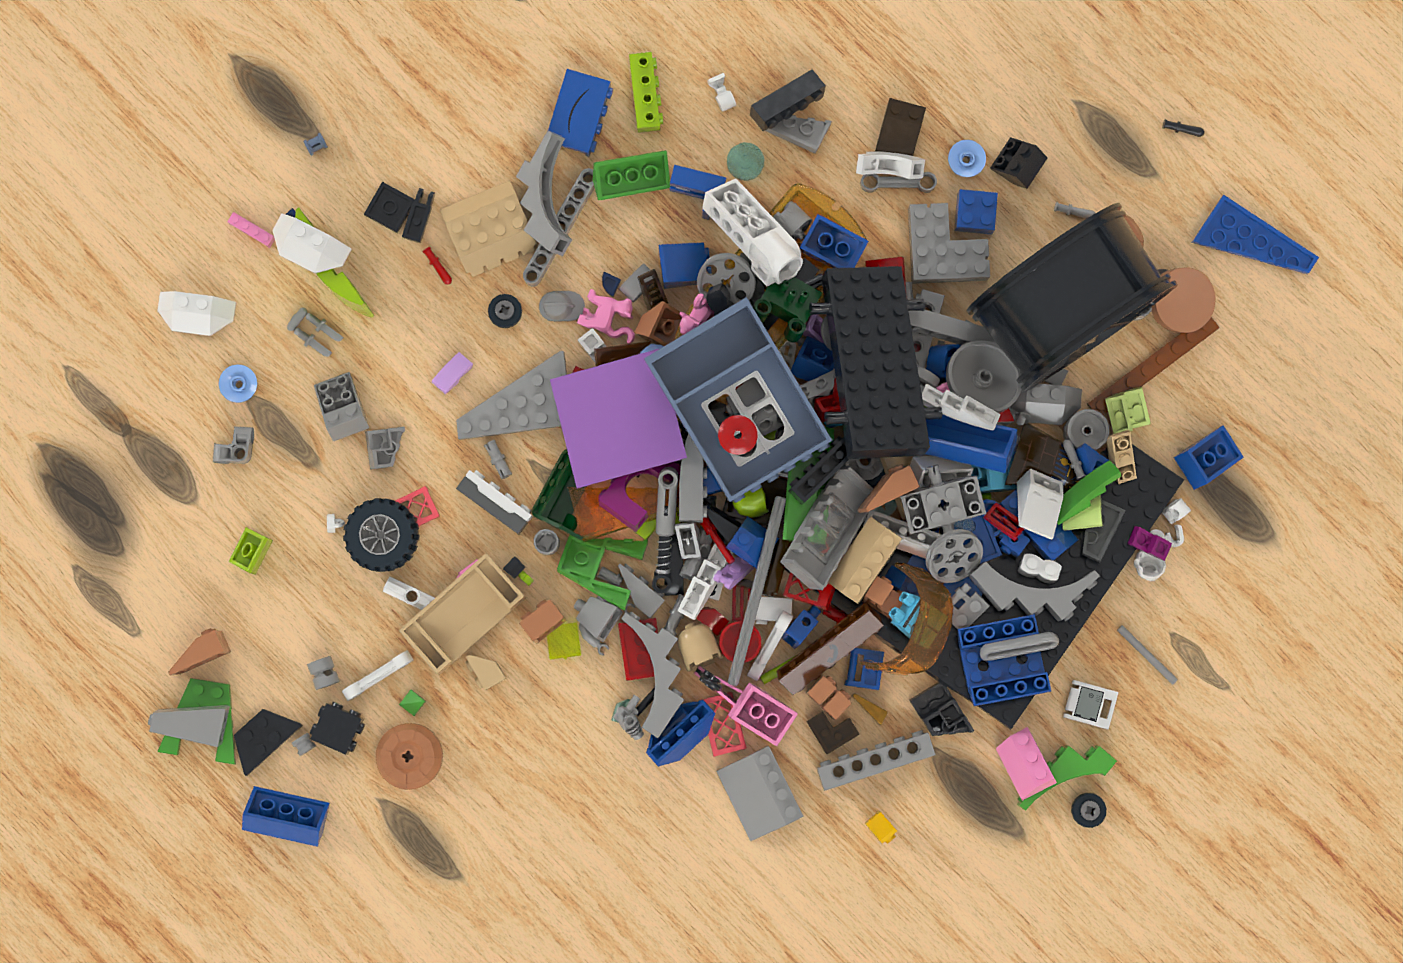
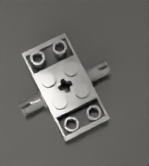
M938 464L933 465V467H926L931 482L930 485L917 488L900 496L910 534L939 526L942 527L943 533L955 530L953 524L957 521L986 514L977 476L942 481ZM940 500L946 502L943 508L938 506V504L941 503ZM950 539L946 543H952L951 540L954 541V539Z

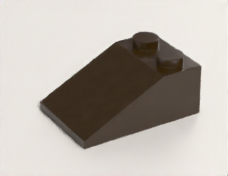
M889 98L875 152H890L913 156L926 107Z

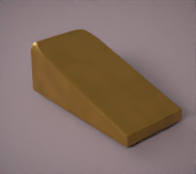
M855 693L852 694V697L879 725H882L888 711Z

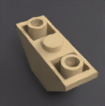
M1130 430L1110 435L1106 441L1109 460L1121 472V477L1116 479L1118 484L1137 479Z

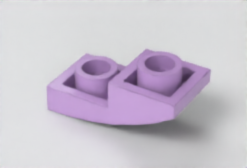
M458 352L433 378L432 383L446 395L459 383V379L473 367V364Z

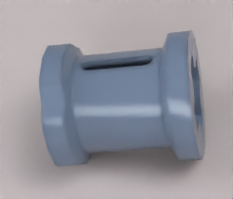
M318 133V136L308 141H303L311 156L322 148H328L321 133Z

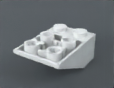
M1029 469L1017 481L1019 526L1052 540L1063 501V482Z

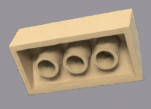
M870 516L838 563V567L832 573L828 583L857 604L860 603L903 538Z

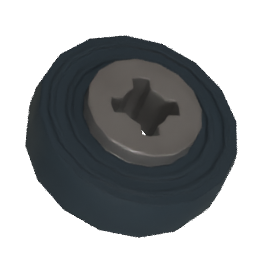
M501 294L490 302L488 315L496 326L510 328L521 319L522 307L514 296Z
M1094 793L1079 795L1074 800L1071 809L1073 819L1079 825L1087 828L1100 825L1104 821L1107 811L1103 799Z

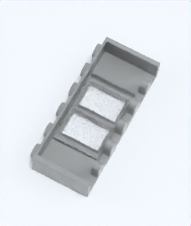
M842 466L830 478L781 560L784 567L810 589L823 590L827 586L832 573L837 569L838 563L847 552L848 546L852 539L856 537L858 529L866 520L868 512L859 513L857 509L873 488L849 466Z

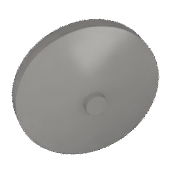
M983 340L968 342L958 348L948 362L946 380L950 392L963 399L967 395L997 413L1007 410L1017 400L1021 392L1022 383L1019 384L1016 381L1021 373L996 343Z

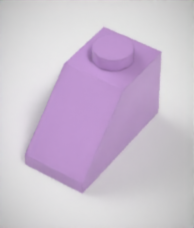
M810 315L805 323L806 328L802 335L824 343L821 335L823 319L819 315Z

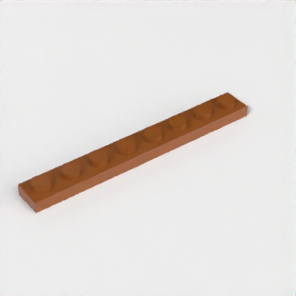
M1211 317L1202 328L1194 332L1180 333L1087 403L1090 409L1105 415L1108 412L1105 398L1126 390L1142 387L1220 327Z

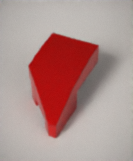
M710 607L702 608L696 617L703 625L710 627L717 636L729 622L716 609Z

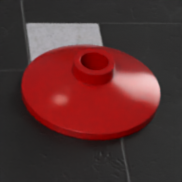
M742 415L728 417L722 422L718 431V439L723 449L735 455L749 452L755 446L758 438L755 424L749 418ZM736 431H740L742 433V437L740 439H736L734 437V433Z

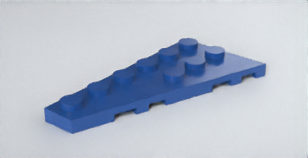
M1225 195L1220 198L1191 242L1308 274L1319 259L1318 256Z

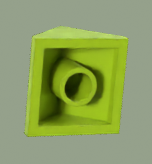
M246 527L229 562L256 575L273 540Z

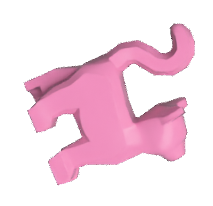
M590 289L587 296L588 300L597 305L598 308L595 314L590 313L589 309L584 308L577 324L588 329H597L611 338H618L626 334L627 343L631 344L635 338V333L631 328L621 327L613 330L611 326L615 313L624 318L633 319L631 315L633 310L632 300L626 298L623 301H617L611 297L598 296L596 291Z
M701 293L696 296L693 302L694 308L690 316L684 312L679 313L682 317L680 333L683 335L714 317V311L711 310L707 299Z

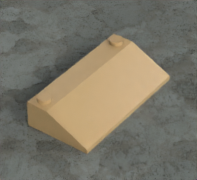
M485 553L406 623L399 632L433 671L440 675L524 601L526 597L488 554Z

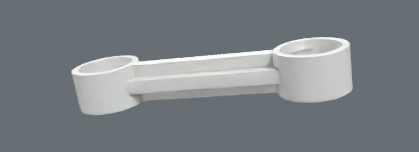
M782 611L749 670L748 677L758 681L793 618L791 614Z
M406 650L385 665L342 690V693L347 701H350L390 674L408 665L414 659L409 651Z

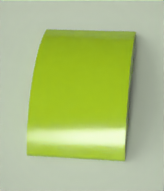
M297 208L295 218L314 227L301 209ZM334 269L316 273L330 291L345 305L370 318L374 316L343 271L337 274Z

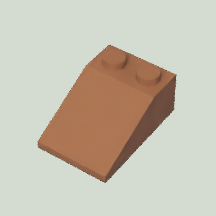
M901 464L888 469L889 473L883 475L857 509L858 512H869L919 488L920 486L910 465L903 466Z
M212 628L201 632L202 636L196 638L168 671L169 675H181L230 653L231 650L223 632Z

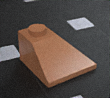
M660 302L642 315L634 333L654 344L666 346L682 335L680 333V322L682 319L679 314L680 311L665 302Z

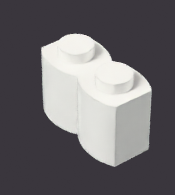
M1024 554L1021 558L1018 572L1023 576L1036 577L1044 583L1052 584L1058 580L1062 566L1052 560H1042L1036 555Z

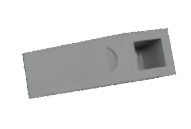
M626 563L624 566L619 564L618 567L628 590H631L630 595L635 606L651 618L665 600L662 598L664 594L657 593L647 586L649 582L642 576L637 578L632 574L634 570Z

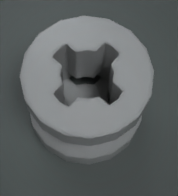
M309 733L292 742L293 747L298 749L299 756L316 747V744L311 742Z

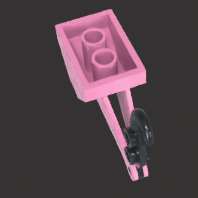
M698 666L694 672L700 678L699 680L705 683L708 688L719 693L733 705L728 714L731 719L775 746L779 744L798 715L793 709L756 685L748 683L743 691L734 685L728 684V682L701 666ZM720 682L741 693L737 701L722 690Z

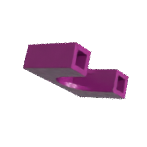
M670 462L613 478L608 489H603L599 494V505L633 531L637 532L648 519V513L627 496L625 492L627 484L632 478L642 474L652 475L658 479L660 471L668 466L677 470L679 481L681 466L676 462ZM665 474L663 479L671 482L674 477L671 474Z

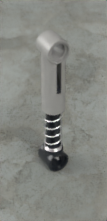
M670 466L664 467L660 471L658 478L655 532L659 535V541H657L659 546L656 549L658 550V556L656 557L658 558V563L656 564L652 587L657 593L661 594L668 592L672 585L671 569L669 568L671 560H669V557L671 556L670 548L672 547L670 544L671 536L675 534L678 472ZM671 474L674 479L671 482H667L663 479V476ZM666 489H669L668 506L665 505ZM660 578H664L667 581V584L663 586L659 585L657 583V580Z

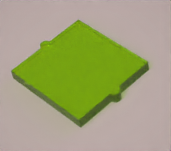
M577 622L562 624L547 636L550 660L559 658L566 660L568 657L581 656Z

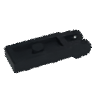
M419 188L415 201L412 203L402 234V238L417 243L422 241L435 197V192H430L427 203H420L424 195V189Z

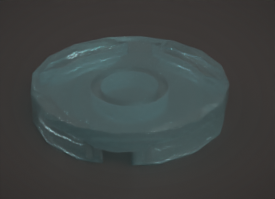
M740 143L734 146L727 156L728 170L733 177L739 180L748 181L755 179L764 168V156L758 146L752 143Z

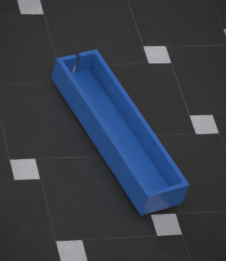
M943 414L940 420H926L930 448L925 454L1006 473L1016 446L1017 429L996 424L995 429L992 431L955 420Z

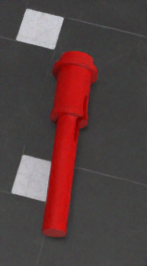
M708 515L703 517V522L699 523L706 535L711 536L728 564L733 563L735 559L716 532L717 528Z

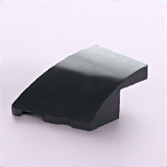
M939 682L909 700L932 736L974 732L973 727L948 688Z

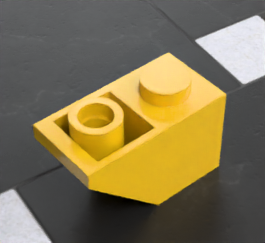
M880 811L865 822V825L882 844L884 842L888 844L896 837L895 833L897 830Z

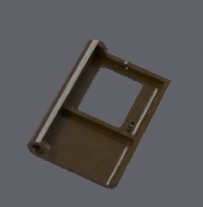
M776 478L771 482L766 480L761 483V488L765 492L766 508L769 512L751 519L765 529L768 528L775 497L786 498L787 479ZM726 497L723 512L739 521L742 525L746 516L740 515L733 506V500L729 502ZM785 507L777 534L779 540L773 549L762 595L767 597L778 595L785 569L781 560L792 541L783 540ZM717 530L718 535L720 536L724 544L727 546L729 542ZM742 579L736 586L752 589L754 581Z

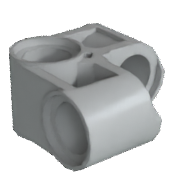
M234 426L232 444L214 443L213 462L220 464L248 463L252 457L254 428ZM240 450H245V456L242 459H238L237 453Z

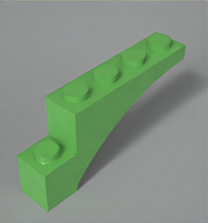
M1097 745L1095 747L1091 746L1085 753L1087 757L1085 759L1070 746H1061L1054 754L1056 758L1052 762H1047L1057 783L1024 800L1019 796V803L1017 805L1026 811L1041 795L1067 780L1091 774L1105 776L1117 760Z

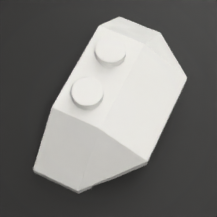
M282 213L272 230L279 255L313 273L342 267L352 250L334 237L297 218Z
M177 291L160 292L157 311L172 331L211 336L234 321L236 302L215 296Z

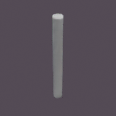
M1123 625L1117 629L1172 685L1178 680Z

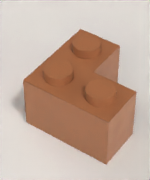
M877 576L862 602H867L872 608L891 619L888 615L891 609L894 607L900 609L903 604L899 601L902 591H894V586L891 585L892 582L889 579Z

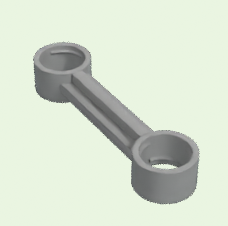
M924 172L923 177H930L934 183L931 188L926 189L920 184L921 178L907 179L904 177H879L877 174H865L861 178L860 186L868 193L874 192L878 188H918L921 192L929 193L934 190L937 179L933 173ZM867 176H873L877 180L876 187L867 188L863 180Z

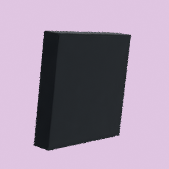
M382 182L367 207L364 216L398 234L415 199Z

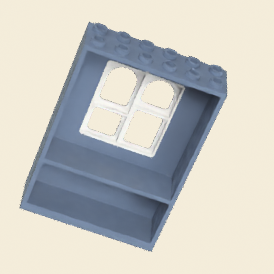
M747 297L644 358L645 363L729 502L732 500L734 503L745 498L744 493L747 491L755 492L762 487V482L775 480L779 477L777 473L782 470L784 472L790 471L796 467L795 463L797 461L805 462L813 457L812 452L816 450L821 452L830 446L829 442L832 439ZM755 377L764 390L765 397L746 407L735 389L740 384ZM728 394L740 415L749 418L753 423L752 414L771 404L783 422L784 433L779 439L772 441L765 439L757 428L758 438L755 452L748 457L731 454L724 450L719 442L718 431L720 427L708 409V404L720 396ZM736 431L734 436L740 433V431Z

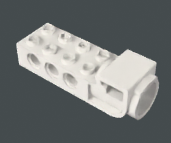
M733 179L705 192L702 208L751 260V270L766 286L775 282L780 284L784 280H789L797 275L803 264L798 244L737 179Z

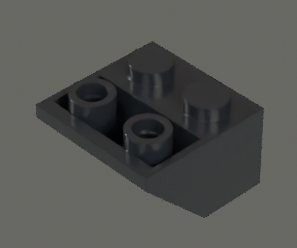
M1010 137L990 169L1012 184L1028 189L1048 158L1037 145Z

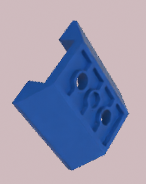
M1035 614L957 629L963 670L973 706L1051 692L1048 673L1044 671L1040 651L1024 654L1027 658L1025 664H1019L1016 656L992 661H985L980 656L982 646L987 643L1039 634ZM980 661L988 663L987 671L979 670L978 663Z

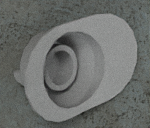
M572 291L548 292L539 303L541 315L548 321L554 322L576 320L580 314H583V309L585 308L583 298Z

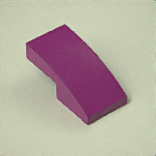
M1137 526L1134 527L1127 543L1163 561L1166 560L1172 543L1166 539L1153 535Z

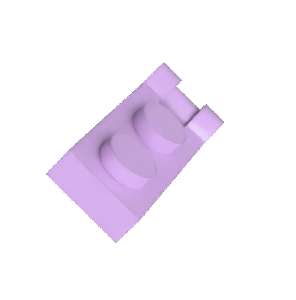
M739 556L734 558L735 561L733 563L727 564L721 571L718 570L713 578L717 583H723L724 587L729 590L755 568Z

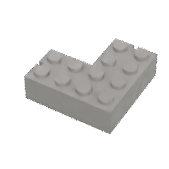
M948 203L930 204L928 208L927 204L909 205L908 223L912 284L987 281L990 278L989 260H987L989 257L988 239L950 241Z

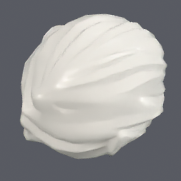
M1140 550L1136 554L1134 567L1141 578L1151 582L1162 576L1166 569V562Z

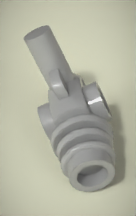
M633 695L626 707H618L613 716L619 722L622 729L634 740H638L644 735L643 729L635 716L638 714L635 706L640 700L636 695Z

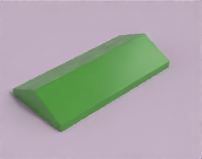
M667 151L594 162L593 183L597 199L605 200L670 188Z

